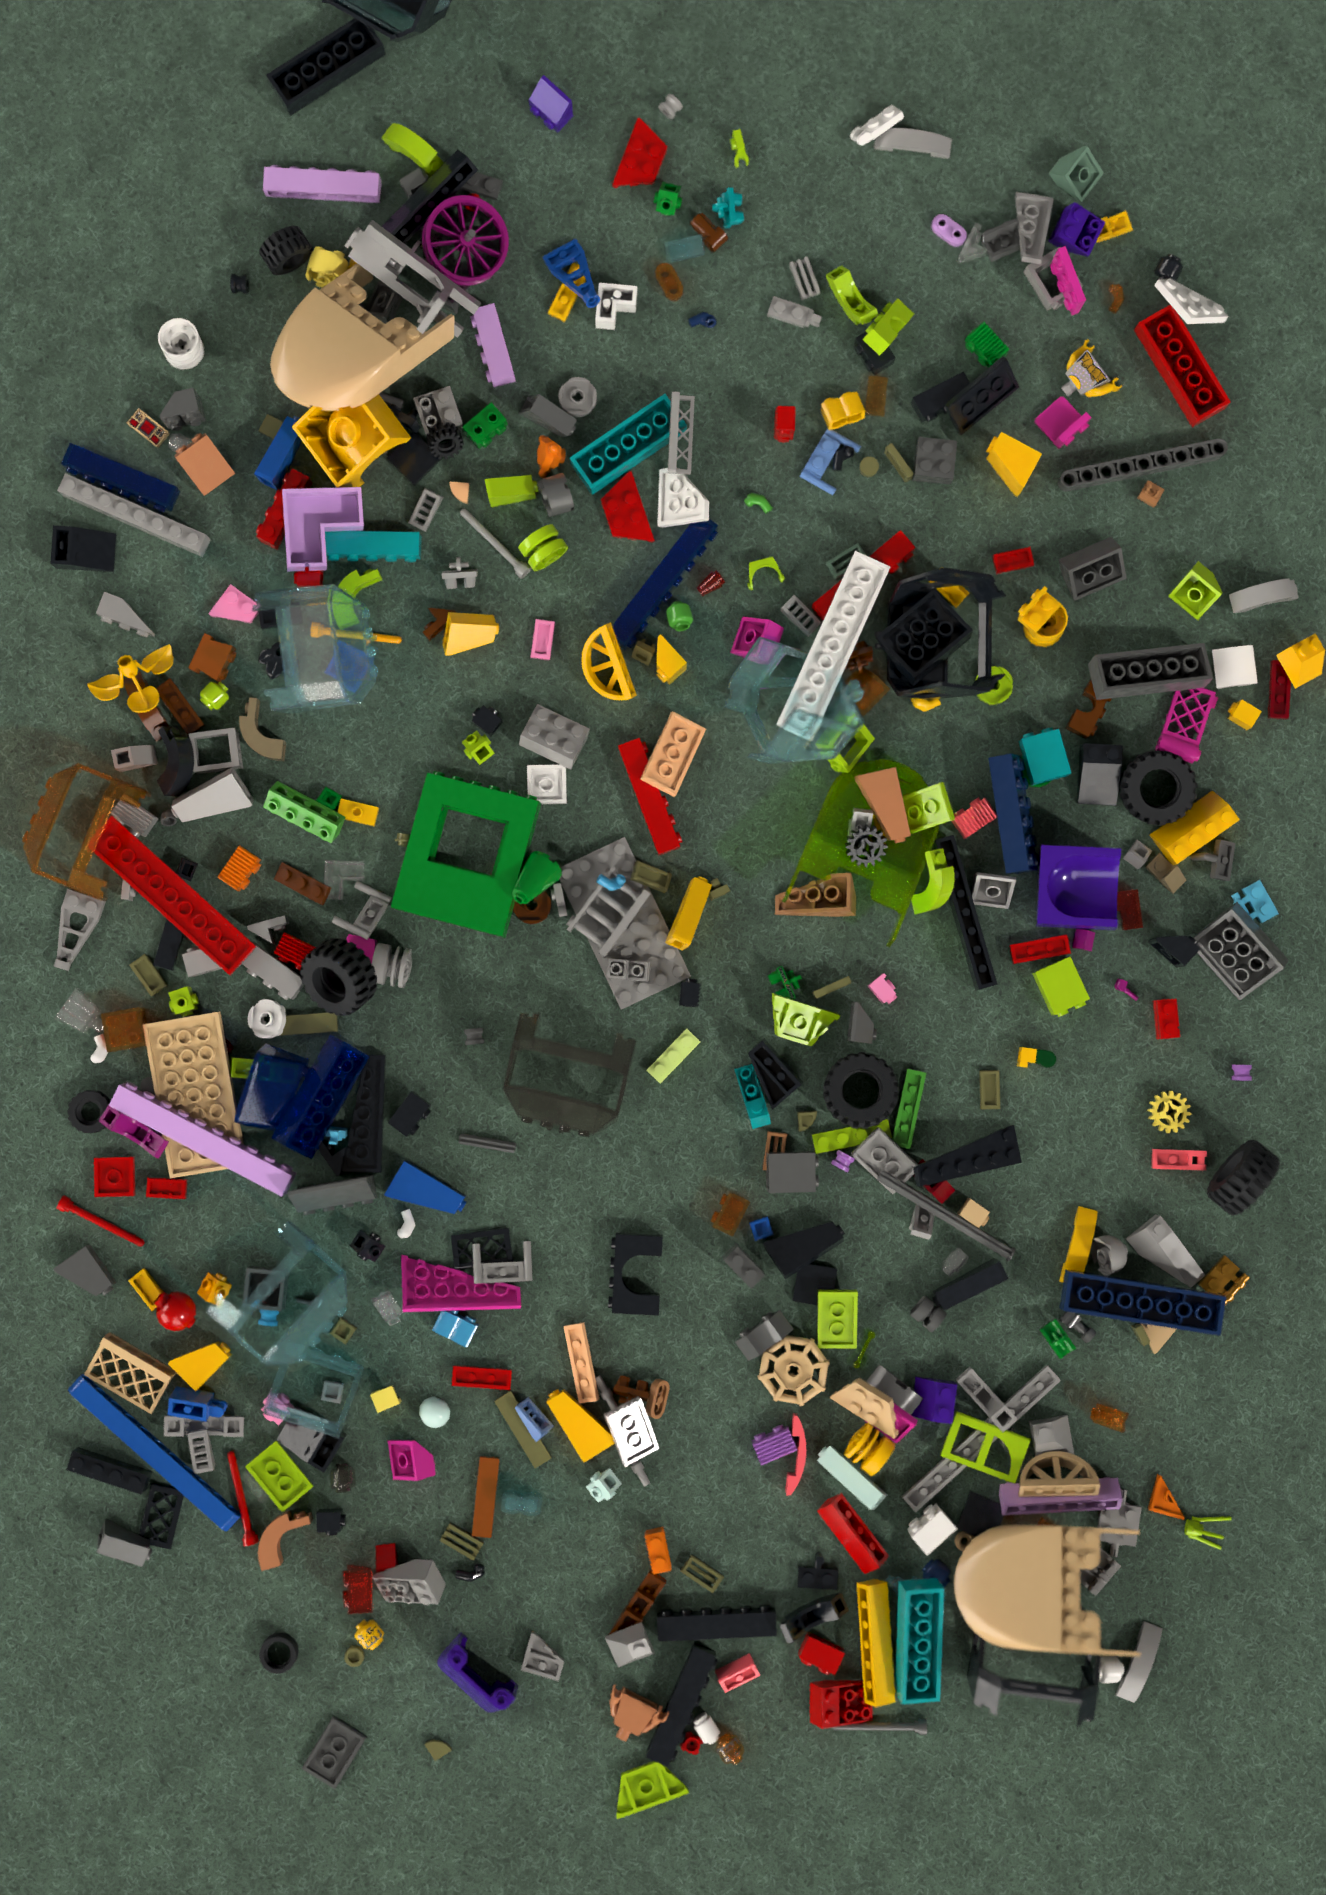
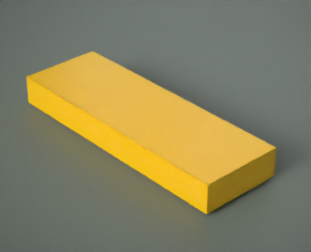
M572 263L567 274L580 268L579 264ZM582 276L573 282L580 286L586 282V278ZM562 283L548 310V314L565 322L578 295Z

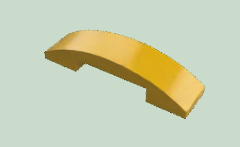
M1078 1206L1074 1221L1075 1226L1059 1282L1063 1283L1065 1269L1084 1272L1093 1241L1098 1211Z

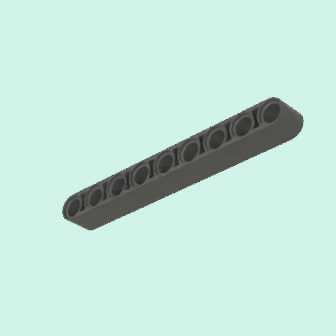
M1213 439L1070 469L1061 474L1057 483L1060 490L1068 492L1216 461L1227 452L1228 444L1223 439ZM1213 446L1219 447L1221 453L1215 452ZM1195 450H1199L1202 453V457H1198L1195 454ZM1176 454L1182 455L1184 461H1179L1176 458ZM1157 458H1162L1165 461V465L1159 464ZM1138 462H1144L1146 469L1140 468ZM1120 466H1125L1128 472H1122ZM1101 470H1107L1109 476H1103ZM1083 473L1090 476L1089 481L1083 479ZM1063 478H1070L1072 484H1066Z

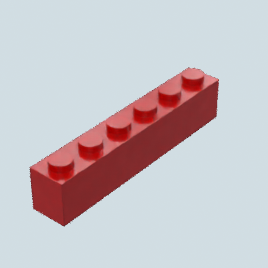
M900 530L869 557L890 566L888 573L893 574L899 568V563L903 560L907 562L914 556L912 552H914L916 547ZM842 580L812 604L811 608L822 621L825 619Z
M640 738L618 745V750L658 856L679 849V843L682 842L679 831H674L673 825L676 823L672 813L668 814L666 807L669 804L666 796H661L658 788L640 779L649 761L646 753L649 751L645 741L641 742Z

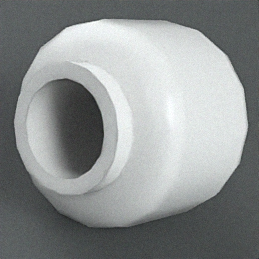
M1116 1656L1101 1657L1099 1681L1105 1684L1119 1682L1124 1674L1123 1664Z

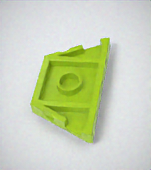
M774 993L772 994L774 1031L778 1037L812 1046L819 1036L828 1030L827 1027L834 1020L840 1018L838 1013Z
M655 1761L621 1773L616 1817L620 1819L689 1793V1789L666 1766Z

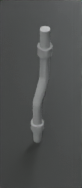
M598 1375L595 1379L601 1391L600 1395L603 1400H606L610 1409L613 1410L618 1407L612 1396L613 1392L610 1387L607 1388L601 1375ZM637 1460L631 1463L632 1471L638 1475L643 1486L650 1484L651 1482L643 1470L642 1462Z

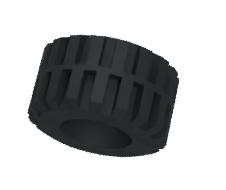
M289 226L269 236L262 244L259 254L272 274L278 276L290 273L302 266L311 256L313 248L298 226Z

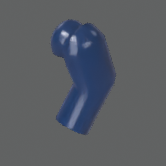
M701 312L688 318L691 328L699 324L713 328L717 323L716 318L706 312Z

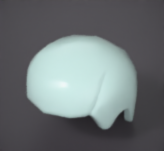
M433 1396L422 1402L419 1415L425 1425L431 1428H438L444 1426L449 1420L450 1409L444 1400Z

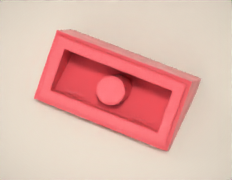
M750 1653L715 1670L717 1679L725 1693L760 1676Z

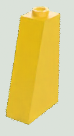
M698 876L690 881L665 941L666 944L682 951L690 946L712 884H709L707 879Z
M556 1389L548 1395L550 1398L547 1399V1404L583 1463L615 1444L610 1430L583 1405L579 1404L565 1389L561 1391Z

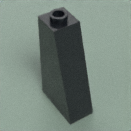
M832 1221L763 1243V1246L784 1279H787L844 1242L843 1235L845 1233L839 1224L835 1225Z
M993 1258L934 1290L935 1296L932 1299L937 1307L941 1306L945 1311L1008 1280L1009 1277L1000 1261Z

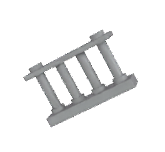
M607 868L602 875L609 879L616 877L613 875L616 868ZM624 883L623 887L619 889L632 897V900L635 902L631 908L628 906L626 908L602 891L604 887L599 884L576 917L573 915L566 924L569 926L567 931L571 933L575 928L596 943L600 949L598 953L606 957L651 896L645 889L642 893L640 891L637 892ZM596 897H599L621 913L623 919L619 924L617 922L613 923L590 906ZM585 912L610 929L609 932L612 934L608 940L602 939L579 922Z

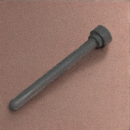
M918 1718L914 1722H861L832 1727V1729L914 1731L919 1735H927V1719Z

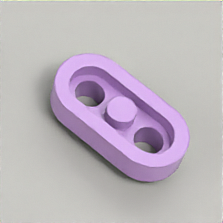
M940 214L933 219L932 231L953 247H959L965 242V229L948 216ZM942 221L945 223V225L940 226L939 222ZM954 233H959L960 237H955Z

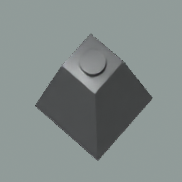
M852 1002L847 1041L872 1044V1040H876L877 1029H874V1023L859 1002Z

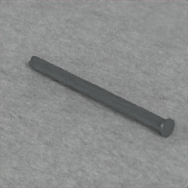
M885 1171L879 1173L877 1177L879 1182L1006 1258L1007 1262L1013 1257L1016 1248H1010Z

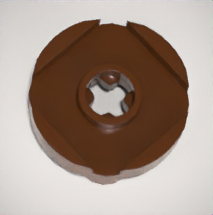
M546 891L533 899L534 903L538 904L537 907H534V910H530L527 904H519L515 901L513 911L519 920L526 924H538L547 919L552 904Z

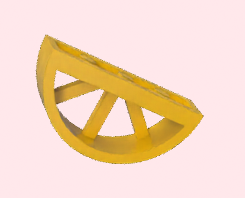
M611 622L595 630L584 645L582 651L584 675L591 687L602 696L613 700L632 699L637 694ZM600 634L602 635L605 646L595 642L596 639L600 636ZM594 648L608 655L611 661L592 666V649ZM613 666L614 672L608 686H605L595 672ZM617 680L622 692L613 690Z

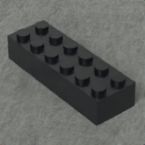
M354 18L268 73L266 77L271 88L291 116L379 60L386 53L383 43L373 28Z

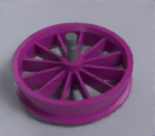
M469 195L448 198L441 202L426 220L422 232V247L426 260L431 266L457 285L473 286L488 280L502 266L507 256L509 238L506 225L497 210L480 198ZM461 205L475 208L468 230L465 228ZM457 206L461 230L445 209ZM480 210L490 220L475 231L471 228L477 211ZM439 213H441L455 233L433 224ZM491 221L498 232V235L475 237ZM431 229L454 240L431 242ZM499 239V253L476 242ZM455 246L453 250L440 260L437 259L432 247ZM476 249L497 258L491 269ZM458 250L460 253L454 270L451 272L441 262ZM470 252L486 271L485 273L474 276ZM463 253L466 255L469 277L456 274Z

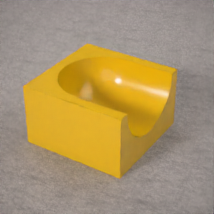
M379 394L362 405L354 408L350 406L340 407L338 411L322 410V407L312 406L292 426L337 488L361 487L365 483L361 478L362 473L376 458L387 450L399 444L407 443L411 439L410 435Z

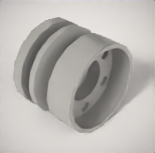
M377 943L372 960V966L375 968L374 974L377 975V984L384 985L387 977H390L391 986L394 987L398 979V987H405L412 968V950L410 948H405L402 956V947L398 946L395 954H392L391 945Z

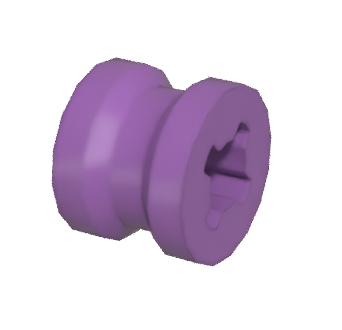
M1232 1065L1234 1070L1232 1080L1252 1081V1076L1250 1075L1252 1065Z
M838 1150L836 1152L837 1157L832 1160L831 1164L848 1173L849 1165L855 1159Z

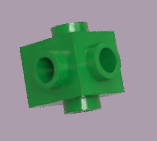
M662 182L659 192L656 191L654 203L657 204L656 211L666 216L674 215L676 209H680L682 197H679L681 186Z

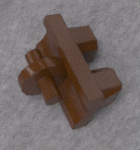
M865 641L858 642L855 645L856 650L852 651L845 669H856L858 674L863 673L862 667L868 666V662L873 661L872 646L868 647Z
M622 1375L619 1377L617 1384L614 1385L613 1394L624 1396L619 1398L620 1403H626L638 1396L642 1401L647 1402L649 1392H647L648 1382L638 1380L636 1389L628 1387L629 1377Z

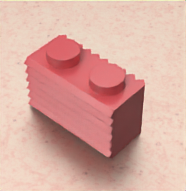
M978 797L969 803L971 806L965 811L962 808L954 813L955 820H952V823L963 839H966L997 818L996 812L986 798L980 800Z

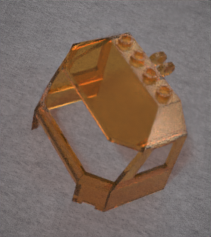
M77 763L54 774L52 778H48L45 785L47 792L45 796L42 795L37 804L40 807L38 813H34L30 820L32 825L30 832L26 831L22 839L24 843L23 848L31 872L98 900L107 901L108 897L103 896L104 892L101 891V888L106 887L108 882L85 873L115 800L139 809L141 803L138 800L140 798L144 799L145 796L150 798L152 794L144 789ZM84 770L110 781V784L101 799L76 858L69 881L41 871L39 861L69 788L77 773H81Z

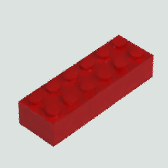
M1171 304L1137 324L1134 329L1136 335L1192 428L1221 412L1231 403L1177 311Z

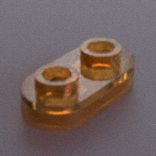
M669 263L659 264L656 268L655 276L663 293L671 301L679 300L683 295V285L673 266ZM663 272L668 273V276L663 277L661 274ZM671 289H676V290H677V293H676V294H672V293L670 292V290H671Z

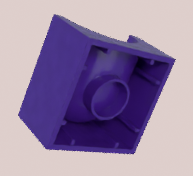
M1041 845L1036 927L1115 930L1118 926L1117 890L1121 848Z

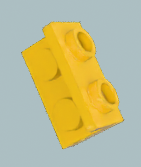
M1045 586L1041 590L1037 589L1031 596L1032 601L1029 604L1024 603L1018 611L1020 614L1017 620L1034 634L1042 628L1061 606V603L1047 592L1048 588Z

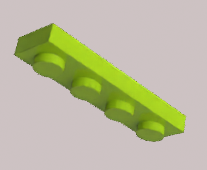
M885 1119L880 1124L866 1129L846 1127L812 1134L815 1154L860 1145L878 1126L892 1138L889 1121Z

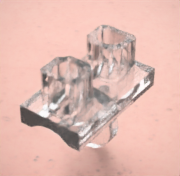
M390 1291L380 1292L378 1297L371 1298L373 1305L389 1326L400 1322L399 1315L403 1314V1311Z

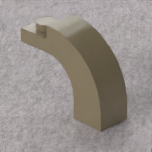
M249 697V703L246 702L245 705L247 717L239 716V726L244 740L261 756L275 761H284L286 742L262 735L258 727L260 701L257 698Z

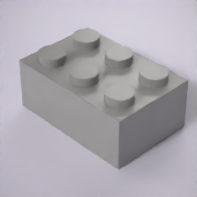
M537 704L521 733L519 745L568 769H572L588 738L590 729Z

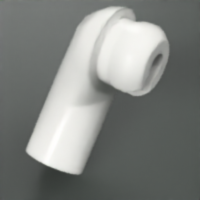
M103 1034L94 1037L97 1048L91 1055L93 1063L104 1061L109 1052Z
M410 1209L401 1212L404 1223L397 1231V1235L400 1238H408L415 1228V1221Z

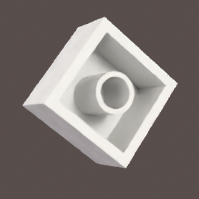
M937 1503L927 1506L923 1511L924 1514L919 1519L916 1517L908 1524L909 1528L907 1530L911 1538L926 1555L930 1554L957 1529L952 1520Z

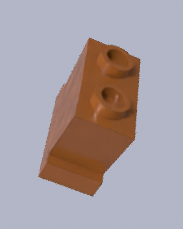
M204 633L188 668L197 674L201 671L219 683L225 680L228 675L227 668L229 663H233L236 658V648L232 645L217 642L212 636Z

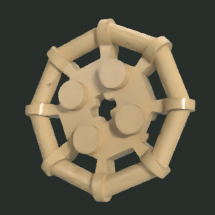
M786 1335L782 1340L763 1352L760 1372L757 1376L758 1380L762 1381L772 1395L775 1402L782 1401L804 1406V1403L821 1391H825L830 1361L823 1355L813 1338L807 1339ZM791 1344L805 1346L803 1351L791 1349ZM785 1345L786 1351L777 1357L774 1352ZM810 1350L818 1362L813 1363L808 1357L807 1353ZM769 1359L775 1361L773 1372H768ZM793 1365L799 1368L797 1375L788 1372L790 1371V1366ZM820 1368L818 1381L812 1379L813 1371ZM773 1377L780 1385V1388L778 1390L770 1381V1379ZM811 1384L813 1386L812 1389L802 1394L801 1390L807 1385ZM784 1389H791L796 1391L797 1396L783 1394Z

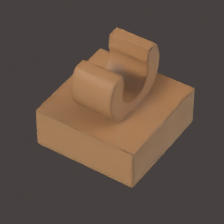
M1148 480L1138 499L1154 508L1164 489Z

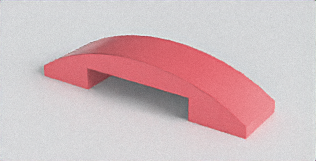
M793 1413L791 1427L792 1436H798L795 1473L787 1472L785 1493L788 1496L796 1489L806 1460L805 1434L797 1413Z

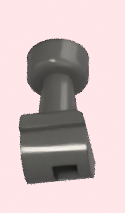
M1066 1311L1059 1319L1067 1327L1073 1328L1082 1334L1081 1339L1085 1343L1090 1342L1096 1334L1092 1327L1086 1328L1080 1322L1082 1318L1074 1312Z

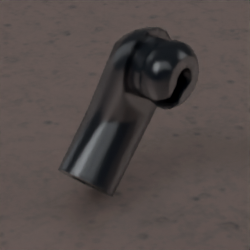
M475 1564L473 1571L458 1569L455 1578L472 1582L484 1576L485 1567L483 1564Z

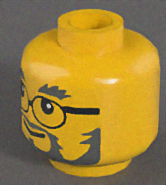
M364 1619L356 1626L355 1639L364 1649L370 1648L373 1650L384 1640L382 1638L384 1632L375 1620L366 1621Z

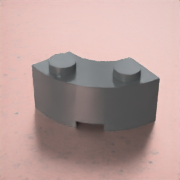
M780 1310L775 1313L770 1311L762 1317V1321L751 1329L747 1327L740 1332L739 1335L741 1337L735 1343L747 1360L750 1361L782 1340L793 1328Z
M880 1364L866 1381L871 1386L891 1397L893 1403L910 1415L923 1400L919 1394Z

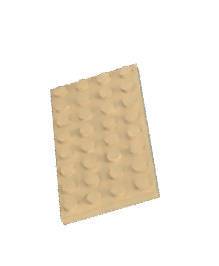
M221 1012L143 1024L156 1099L171 1103L172 1108L176 1110L181 1109L188 1112L189 1117L193 1119L199 1118L205 1121L206 1125L212 1129L213 1127L221 1129L224 1135L229 1138L230 1136L236 1137L244 1145L232 1077H230V1064ZM162 1134V1137L169 1141L165 1148L170 1178L228 1169Z

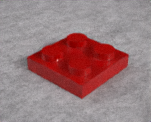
M135 1157L94 1158V1197L135 1196Z

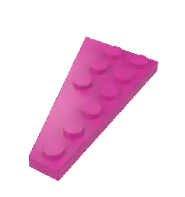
M401 1254L403 1312L521 1309V1292L518 1286L507 1283L474 1284V1276L468 1275L467 1272L442 1265H432L425 1263L424 1260H414Z

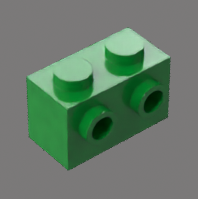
M491 402L462 428L468 438L480 449L482 446H488L492 442L491 438L496 434H502L508 424L507 419Z

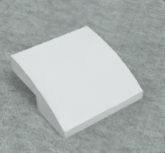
M1253 645L1212 650L1217 689L1258 684Z

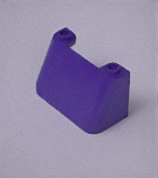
M460 1632L440 1654L438 1667L486 1712L492 1713L506 1709L516 1699L519 1685L512 1679L505 1683L497 1679L492 1686L487 1684L466 1664L469 1652L466 1650L465 1644L468 1638Z

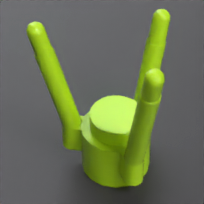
M1192 1516L1191 1520H1186L1184 1534L1188 1535V1538L1196 1539L1220 1550L1222 1548L1220 1545L1200 1536L1206 1535L1219 1539H1224V1536L1204 1531L1203 1524H1200V1522L1227 1521L1232 1518L1230 1516L1200 1518Z

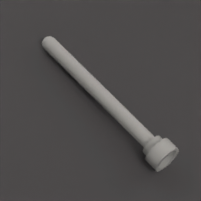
M466 509L460 511V515L514 566L515 574L520 579L530 572L531 567L526 562L523 563L515 558Z

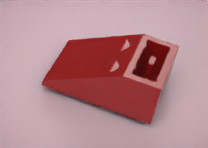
M822 1680L810 1682V1723L824 1729L873 1721V1706L864 1703L863 1680Z

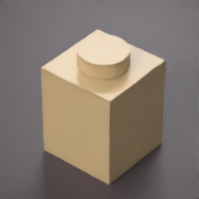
M967 1198L957 1213L977 1228L985 1226L990 1218L988 1216L990 1212L970 1198Z

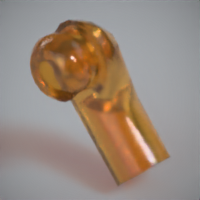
M1111 284L1109 292L1113 295L1114 300L1109 307V311L1116 314L1125 298L1122 286L1120 284Z

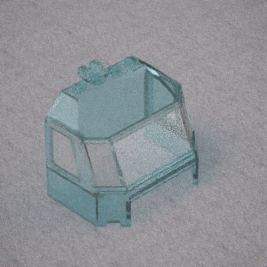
M335 584L256 593L255 601L257 605L253 606L252 611L275 608L286 687L263 690L265 696H270L272 700L269 704L271 710L292 714L360 704L376 683V677L378 676L377 666L374 665L373 657H375V652H379L378 647L371 646V642L377 640V636L373 635L372 629L368 624L370 612L366 604L345 588Z

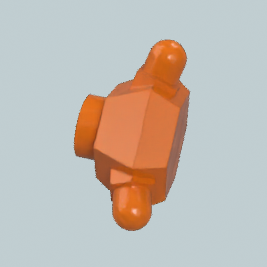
M541 435L539 437L540 445L537 449V463L541 467L539 476L545 478L548 472L558 467L559 463H564L566 451L549 437Z

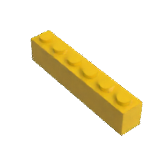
M878 1579L858 1582L856 1584L864 1703L879 1707L895 1703L896 1692L894 1687L893 1649L889 1615V1589L887 1582Z

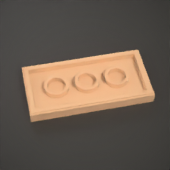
M672 711L640 779L675 797L706 728Z

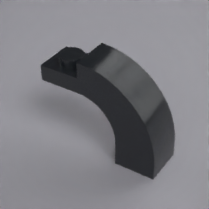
M162 726L158 731L167 748L168 764L164 773L157 779V782L164 796H180L189 785L193 774L194 752L189 737H182L178 727Z
M841 1592L830 1594L785 1616L786 1620L780 1624V1628L787 1643H793L809 1629L828 1621L840 1619L849 1609Z

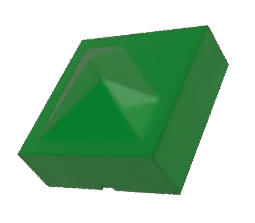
M325 786L316 801L335 810L340 799H342V795Z

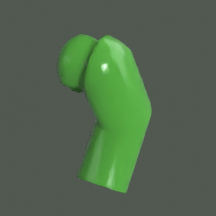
M750 493L744 499L747 506L759 505L765 514L773 509L763 495Z

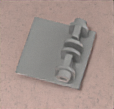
M1100 1548L1099 1565L1094 1569H1080V1583L1096 1596L1121 1565Z

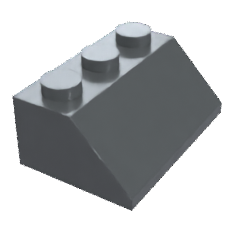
M1112 537L1059 559L1061 574L1074 601L1127 579L1122 548Z

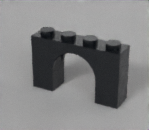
M616 1233V1237H612L611 1249H615V1257H611L610 1269H614V1277H610L609 1288L613 1289V1296H609L608 1308H612V1313L659 1316L660 1294L637 1293L630 1290L623 1281L622 1269L625 1263L635 1256H662L663 1235Z

